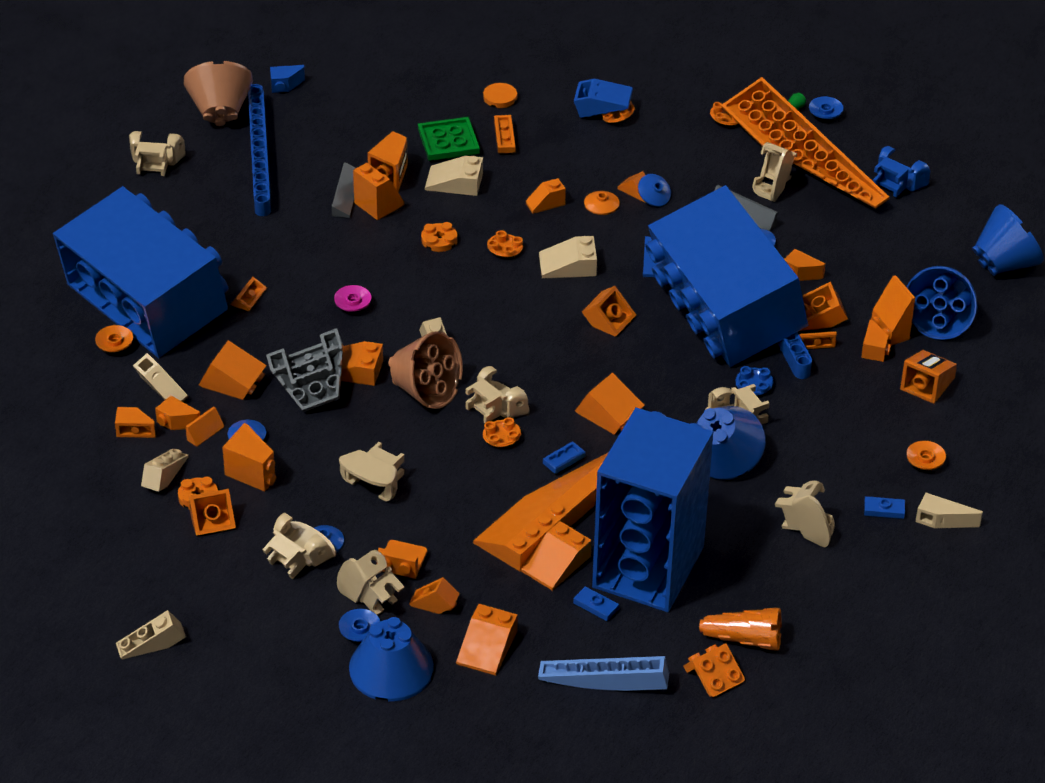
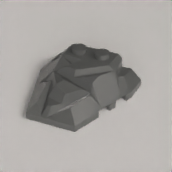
M337 328L320 334L322 343L287 355L284 348L266 354L271 372L303 412L340 399L343 344Z

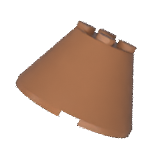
M213 61L194 66L184 75V86L202 114L203 119L215 123L216 126H224L226 122L238 118V113L253 83L252 73L248 68L229 61H224V64H213Z
M435 331L424 335L398 350L394 356L390 357L388 362L393 384L402 388L428 408L437 409L446 406L458 392L456 387L458 380H462L463 372L462 356L455 340L448 337L444 332Z

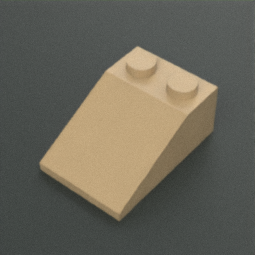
M463 156L432 165L425 190L477 196L483 176V157Z
M594 236L573 237L540 251L539 260L542 278L596 276L597 256Z

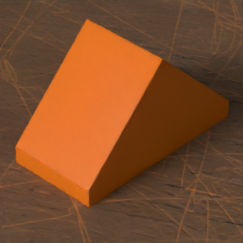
M642 171L628 177L618 186V190L645 202L638 191V183L645 176V173Z

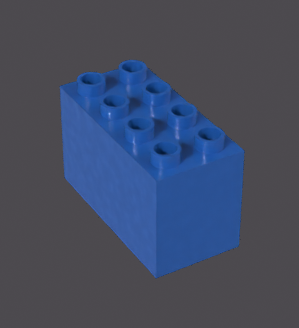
M726 185L648 225L652 241L646 243L645 247L652 261L655 264L658 263V265L652 267L653 275L661 287L667 284L670 285L672 289L669 290V295L678 310L686 307L690 312L686 314V318L694 333L698 334L704 331L707 335L704 338V343L713 358L721 355L727 364L732 367L809 326L798 276Z
M122 186L53 233L67 284L114 323L130 329L133 333V338L158 358L228 310L224 294L228 291V285L219 273L218 267L222 265V259L218 252L211 246L204 249L199 245L196 236L189 229L185 228L182 231L178 229L166 211L157 213L152 208L150 201L142 193L135 196Z
M635 407L597 471L592 588L665 612L670 611L704 548L713 431L705 429L696 423H685L666 417L657 411L650 412Z

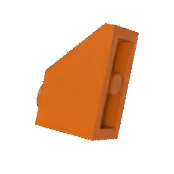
M559 178L542 182L528 197L526 205L532 214L564 206L566 188Z
M794 249L784 258L798 276L799 281L824 278L826 263L797 249Z
M869 320L861 358L884 362L885 355L890 353L891 344H888L889 336L874 320Z
M173 396L168 397L155 408L157 423L170 430L186 429V425L200 416V411Z
M117 407L115 419L116 437H156L154 420L137 407Z
M442 577L416 589L409 605L440 614L445 611H451L456 606V600L460 593Z

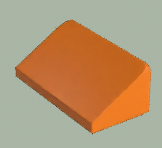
M252 276L230 305L249 311L267 287Z
M837 332L799 334L807 349L835 347Z
M213 406L186 425L187 441L195 446H199L224 428L216 407Z

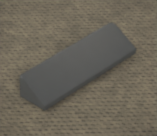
M346 162L343 163L332 203V216L350 218L354 204L353 170L356 168Z
M717 185L715 190L721 188L722 186ZM731 191L759 228L771 231L776 227L778 212Z

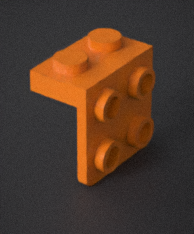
M389 540L385 549L378 548L377 550L385 556L387 568L390 566L393 574L416 579L427 554L426 547L397 540Z
M727 643L719 647L714 644L705 649V654L700 655L696 653L689 657V662L683 665L687 673L695 669L710 697H715L745 680Z

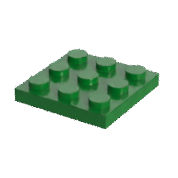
M469 117L418 124V131L429 161L480 154V147Z

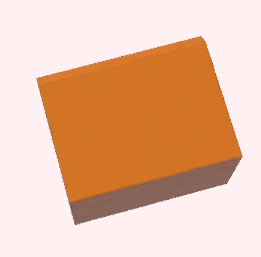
M229 489L189 496L190 514L196 536L236 528Z

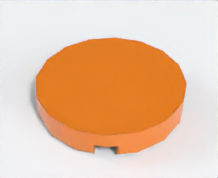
M494 83L484 89V102L489 106L495 105L496 108H507L512 106L515 100H517V91L512 85L507 83Z

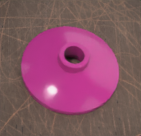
M349 285L342 287L336 292L334 301L339 308L345 311H359L371 303V293L362 286Z

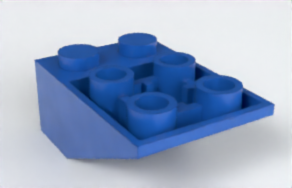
M599 79L580 81L574 97V104L579 117H591L597 114H607L613 111L629 109L633 87Z

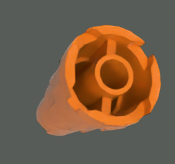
M780 608L707 615L704 619H700L699 631L703 632L705 636L769 650H779L780 628H782Z

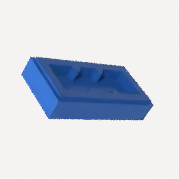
M572 441L543 458V464L553 473L557 474L584 458L585 451Z
M865 496L864 515L904 519L905 500Z
M586 586L573 598L575 605L605 621H608L619 610L618 603Z

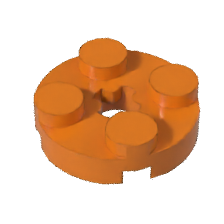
M450 222L426 224L421 233V242L424 247H430L431 251H448L452 249V245L457 244V231Z
M207 476L184 479L178 489L179 503L182 506H187L190 510L189 496L196 495V493L202 494L218 491V488L213 483L212 478Z

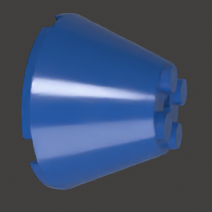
M1001 204L994 208L975 246L972 247L973 252L980 258L978 259L979 264L984 269L987 267L993 276L1037 266L1044 261L1042 250L1030 231L1026 233L1020 225L1023 222L1018 216Z
M932 266L921 270L909 281L907 289L915 297L912 323L923 335L939 340L951 339L961 335L973 323L977 313V296L970 281L957 270L945 266Z
M737 406L708 408L704 411L696 424L713 431L710 478L731 480L738 478L739 475L746 471H751L760 461L766 443L765 432L758 418L750 411Z
M391 617L372 626L353 653L349 663L350 678L360 692L373 699L379 697L386 698L388 701L405 700L419 694L431 681L434 671L430 652L413 631L397 617Z

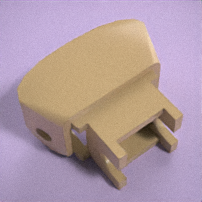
M133 131L129 135L130 151L133 161L137 163V174H140L142 170L161 172V176H165L167 166L177 164L186 155L184 139L178 134L170 133L167 144L140 142L141 131Z
M766 142L761 150L762 155L766 153L761 175L754 178L752 188L758 196L775 202L783 192L786 182L791 179L790 172L797 153ZM767 177L773 180V184L770 185L762 181Z
M492 366L484 367L477 376V382L466 388L467 395L475 392L473 397L466 401V409L470 410L474 407L484 415V423L492 421L500 415L505 418L528 416L530 413L528 398L524 390L518 386L510 389L504 384L492 381V375L497 373V370Z
M752 384L740 389H736V387L731 389L726 387L714 389L709 393L708 407L706 409L723 406L741 407L753 413L762 425L768 423V414H758L762 410L769 408L770 403L769 401L761 402L754 394L756 386ZM731 394L735 395L734 404H730Z
M378 442L368 452L357 450L340 456V473L346 482L354 485L361 479L370 484L385 487L378 498L390 501L395 497L397 481L404 475V469L400 468L397 471L404 462V454L400 453L398 456H395L383 450L382 443Z
M814 480L803 484L801 488L786 486L784 494L792 496L789 498H778L775 503L776 507L782 508L786 519L782 524V528L800 530L805 539L822 547H827L834 531L835 522L833 516L825 513L819 501L814 497L818 492L825 491L823 484Z
M283 513L275 522L273 529L275 536L262 549L266 555L272 549L274 550L267 558L271 565L278 560L285 568L290 569L287 573L291 579H294L306 565L316 567L336 556L335 547L327 537L305 523L292 521L293 518Z
M377 550L370 551L359 560L354 558L348 559L341 566L337 576V587L340 593L355 603L359 601L361 603L364 602L376 615L384 611L379 601L381 603L388 601L393 605L398 601L393 595L395 590L400 592L404 589L402 583L391 572V567L387 568L385 556ZM371 560H375L377 564L374 565ZM385 570V573L377 579L376 575Z

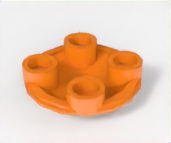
M630 100L629 109L602 114V119L609 123L623 121L633 114L635 110L634 105Z
M715 102L713 104L710 115L716 122L729 126L739 124L721 107L722 103Z
M500 230L488 240L487 247L497 256L512 257L522 251L523 239Z
M511 417L494 422L488 421L484 424L483 438L486 443L492 446L506 447L512 445L521 436L520 427Z

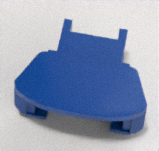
M886 146L881 149L878 164L874 168V172L878 174L873 179L876 185L893 191L894 197H897L905 189L916 191L929 186L930 169L925 162L918 160L910 168L889 158L895 151L894 148Z

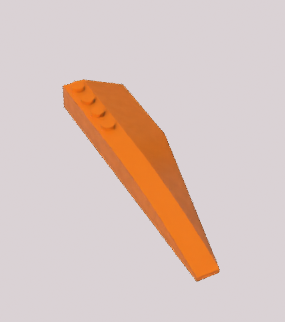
M763 77L721 105L761 146L769 142L797 153L793 164L875 209L890 199L878 185Z
M608 453L524 496L474 539L473 543L516 570L521 571L522 566L552 527L559 521L571 527L596 505L597 471Z

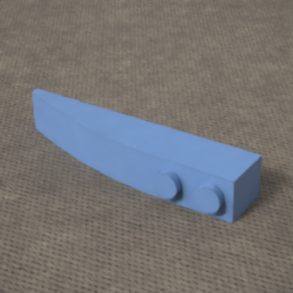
M665 656L554 660L540 662L538 679L561 685L598 690H660L668 688L669 670Z

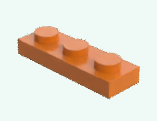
M495 115L494 125L498 153H514L515 140L511 115Z

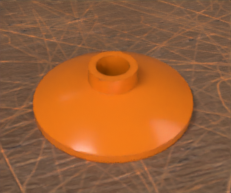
M607 191L592 192L584 200L585 208L597 215L611 214L620 205L618 197Z
M111 325L102 328L96 334L95 342L104 351L118 352L132 344L133 333L127 327Z
M931 441L914 442L908 447L906 453L908 461L913 466L924 470L939 468L946 460L944 449Z

